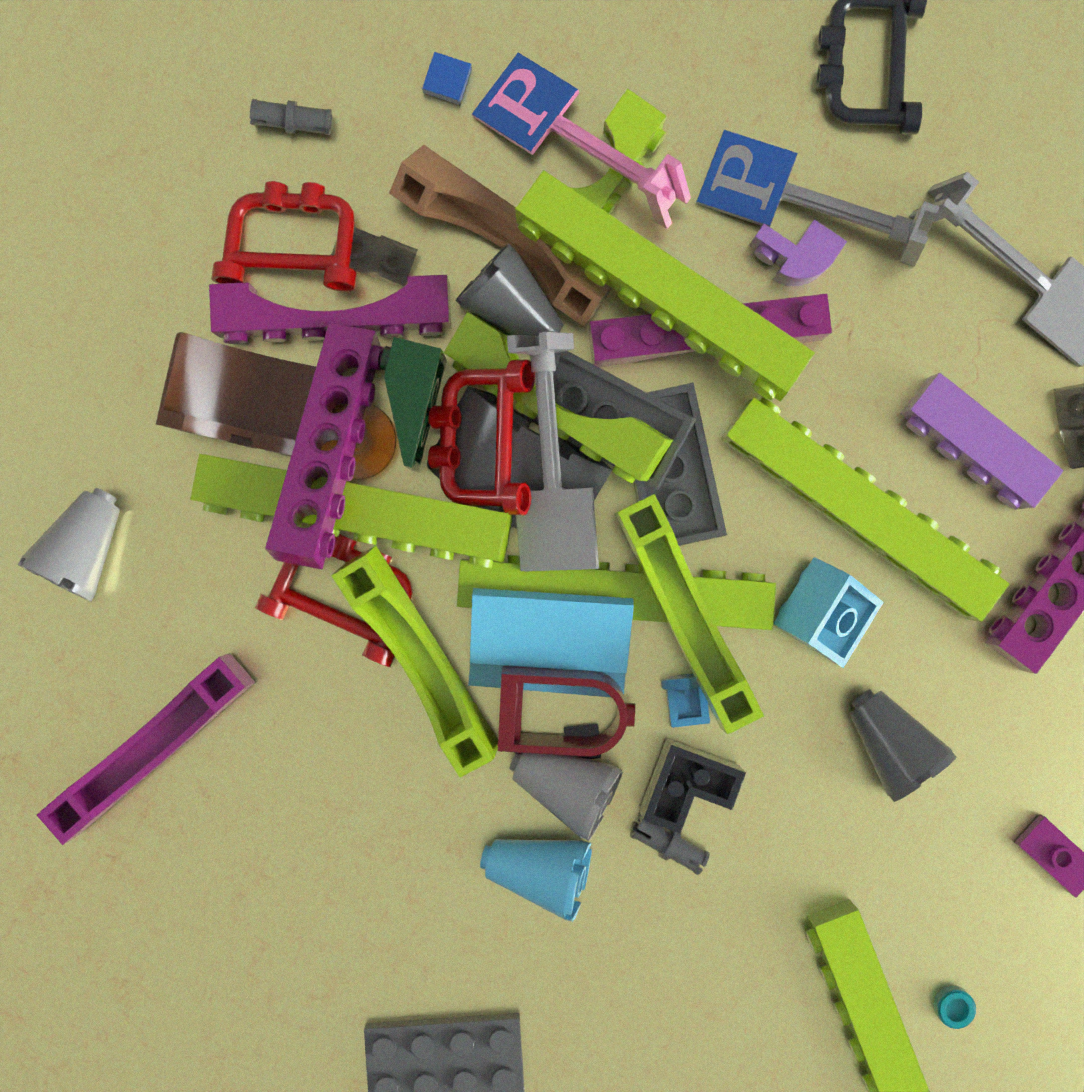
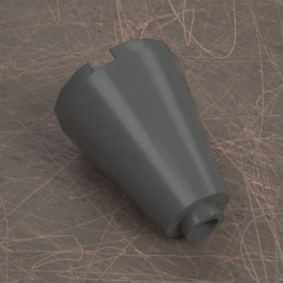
M510 244L504 246L482 268L479 275L473 281L471 280L455 300L462 308L509 336H539V333L542 332L561 333L560 330L564 325L519 253Z
M869 689L851 702L855 709L849 714L884 790L893 802L906 797L920 788L921 783L930 777L934 778L957 758L949 746L883 691H879L874 695L871 689Z

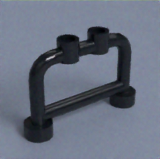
M837 0L830 11L828 25H821L819 30L818 50H827V64H819L816 79L817 89H826V104L833 117L847 124L899 126L900 134L917 135L919 133L922 121V103L904 101L907 18L922 19L925 14L927 0ZM851 9H892L887 109L850 108L842 102L841 88L844 79V65L842 64L846 37L844 18Z

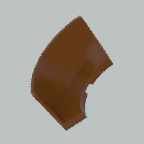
M179 332L175 337L155 425L291 457L316 366L278 359ZM337 406L334 407V409L332 410V413H335V412H336V407H337ZM328 442L322 446L321 451H327Z

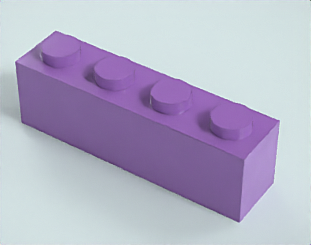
M941 373L928 377L900 413L908 420L906 425L911 431L921 437L926 435L938 444L936 449L944 457L951 461L959 460L969 468L967 474L973 480L984 486L989 484L999 492L997 495L998 499L1014 510L1018 508H1035L1064 471Z

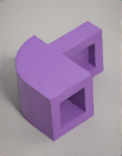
M814 219L796 245L766 224H763L749 246L755 250V256L768 265H774L775 263L780 266V269L772 279L773 281L785 286H802L814 281L827 270L847 241Z

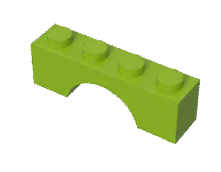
M627 88L605 119L603 134L611 147L644 166L640 160L647 150L654 152L666 135V132L662 129L666 115ZM609 168L608 172L594 184L571 189L611 214L621 199V195L617 192L625 181L629 184H632L633 181L614 169Z

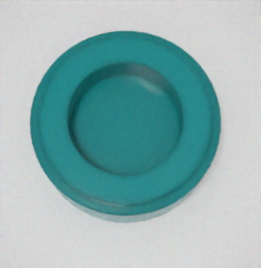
M947 986L941 989L935 996L933 1003L935 1014L946 1026L953 1029H961L968 1026L975 1018V1001L963 988Z

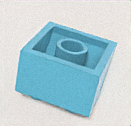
M814 557L809 566L801 573L798 584L788 600L781 606L773 624L791 637L844 668L884 602L850 574Z

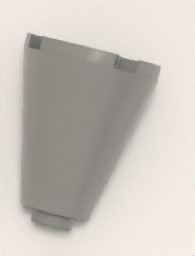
M95 488L92 493L83 491L27 550L17 565L37 576L40 575L42 578L81 598L92 601L97 591L120 509L114 505L117 498L98 488Z
M516 752L509 767L510 770L514 771L513 781L575 834L587 841H590L604 817L602 814L607 805H610L623 774L622 770L614 765L570 755Z

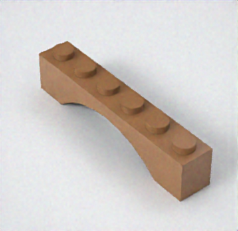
M425 145L421 146L401 163L390 189V195L421 216L440 219L466 228L481 235L500 248L510 244L517 250L535 280L546 293L551 304L585 327L602 306L612 288L606 283L604 286H600L591 281L585 275V269L572 261L568 264L557 258L551 251L552 247L541 239L533 241L526 237L518 229L515 206Z

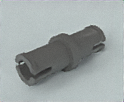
M252 99L250 124L254 126L262 125L285 128L286 133L292 134L296 130L330 135L332 109L297 106L296 101L288 100L287 104Z
M641 815L637 818L639 825L634 823L630 832L631 838L658 851L660 858L666 861L672 859L693 871L696 875L703 871V868L699 866L701 864L703 867H706L710 856L709 852L681 838L680 833L672 830L668 831L661 826L645 821Z

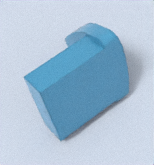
M694 674L675 675L661 680L662 689H666L671 728L710 723L708 702Z

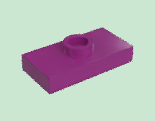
M1040 814L1014 843L1068 893L1077 898L1084 890V852L1045 816Z

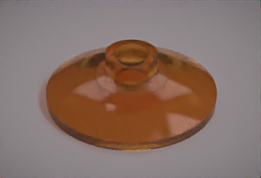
M348 404L336 406L332 413L344 411ZM373 404L371 407L366 406L363 417L366 425L364 438L361 446L354 450L353 457L356 461L355 472L352 478L354 480L367 479L379 474L388 466L395 453L396 432L393 423L384 411ZM330 440L322 446L321 451L333 449L338 441Z

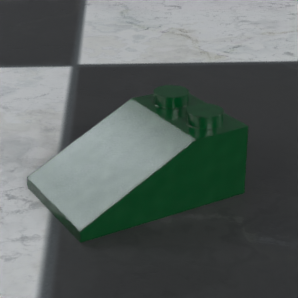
M394 337L392 346H385L383 350L380 369L385 370L384 379L403 465L411 471L419 472L431 427L429 412L433 406H436L447 359L441 348Z

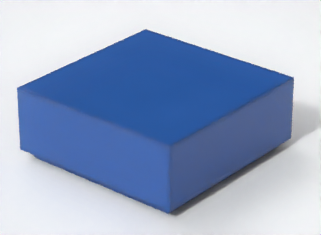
M434 52L422 87L423 93L460 105L472 70L471 63Z

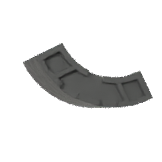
M468 386L457 405L460 408L462 420L460 427L456 429V446L460 451V464L455 469V481L461 489L494 490L497 396ZM513 409L511 482L527 483L530 491L543 490L540 434L529 428L531 420ZM558 437L562 487L565 489L593 487L595 500L612 469L603 460L598 462L581 452L579 447ZM427 461L428 469L439 478V469H432ZM476 506L482 509L505 513L502 506ZM513 515L511 526L517 529L516 515Z

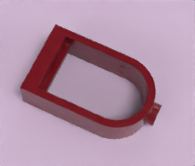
M503 666L498 733V751L596 756L612 749L621 740L626 727H634L635 703H626L620 686L613 678L603 672ZM523 684L584 686L601 689L609 694L617 704L616 718L606 731L590 737L521 733Z

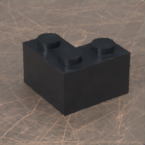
M666 738L639 811L643 820L681 834L694 797L733 810L746 772L738 764Z

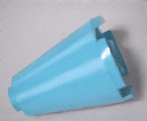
M495 839L492 846H485L480 868L485 869V877L564 920L573 922L581 905V902L574 899L575 897L579 898L581 891L585 890L592 855V849H589L591 842L583 840Z

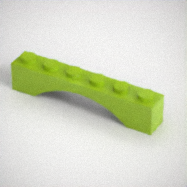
M469 312L466 313L444 351V354L455 360L452 367L457 371L507 368L511 360H520L516 353H508L507 336L509 335ZM534 383V387L530 392L514 393L513 399L518 401L515 408L532 419H535L538 415L536 384ZM483 385L486 390L497 396L498 385ZM555 402L558 437L564 440H568L569 436L582 443L579 449L581 452L600 462L602 457L615 465L612 471L630 483H633L635 479L648 481L673 442L672 439L641 419L634 417L618 419L589 418L578 415Z
M650 495L614 513L720 728L728 735L764 717L745 676L727 647L695 584L674 532L656 495Z
M375 545L343 564L331 575L351 608L381 637L404 669L426 710L440 748L458 776L461 778L494 760L498 749V738L377 546Z

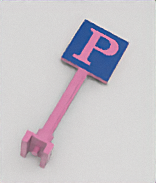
M518 52L473 111L472 116L531 155L535 153L550 132H555L636 183L638 189L646 195L654 221L668 229L672 223L668 212L670 206L676 198L685 204L691 198L681 162L667 154L656 170L651 167L646 169L563 117V114L578 96L579 90Z

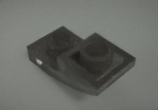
M354 227L349 268L361 274L404 287L418 249L383 235L378 237ZM336 242L331 255H335Z
M1084 383L1054 389L1062 443L1069 466L1072 469L1084 467Z

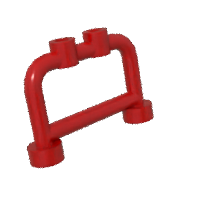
M266 182L264 192L245 194L232 205L227 219L222 261L213 263L211 280L217 284L243 283L245 268L325 271L323 280L325 287L336 291H353L355 289L357 273L349 268L355 225L354 212L350 204L339 196L325 194V187L318 183H303L300 194L288 193V186L281 182ZM255 208H263L275 213L285 212L286 209L302 210L310 214H320L323 210L334 211L339 216L335 255L240 252L244 217L248 211Z
M511 360L507 368L466 369L458 371L448 378L443 387L441 406H433L430 409L429 422L433 429H440V445L430 447L428 463L432 469H439L441 489L445 496L453 503L469 506H502L508 515H526L531 506L530 488L527 483L511 482L513 396L514 393H528L534 387L535 372H531L530 360ZM466 385H498L494 490L461 489L455 481V469L460 464V451L456 446V429L460 427L462 420L460 408L457 406V396L460 389Z
M339 534V537H335V546L331 556L347 563L362 554V552L354 549L357 541ZM381 552L411 600L413 592L410 580L404 572L390 565L393 557ZM283 562L269 596L261 593L254 607L255 609L274 618L284 620L289 607L296 608L368 640L362 656L381 665L391 667L395 658L394 654L368 623L289 589L299 565Z

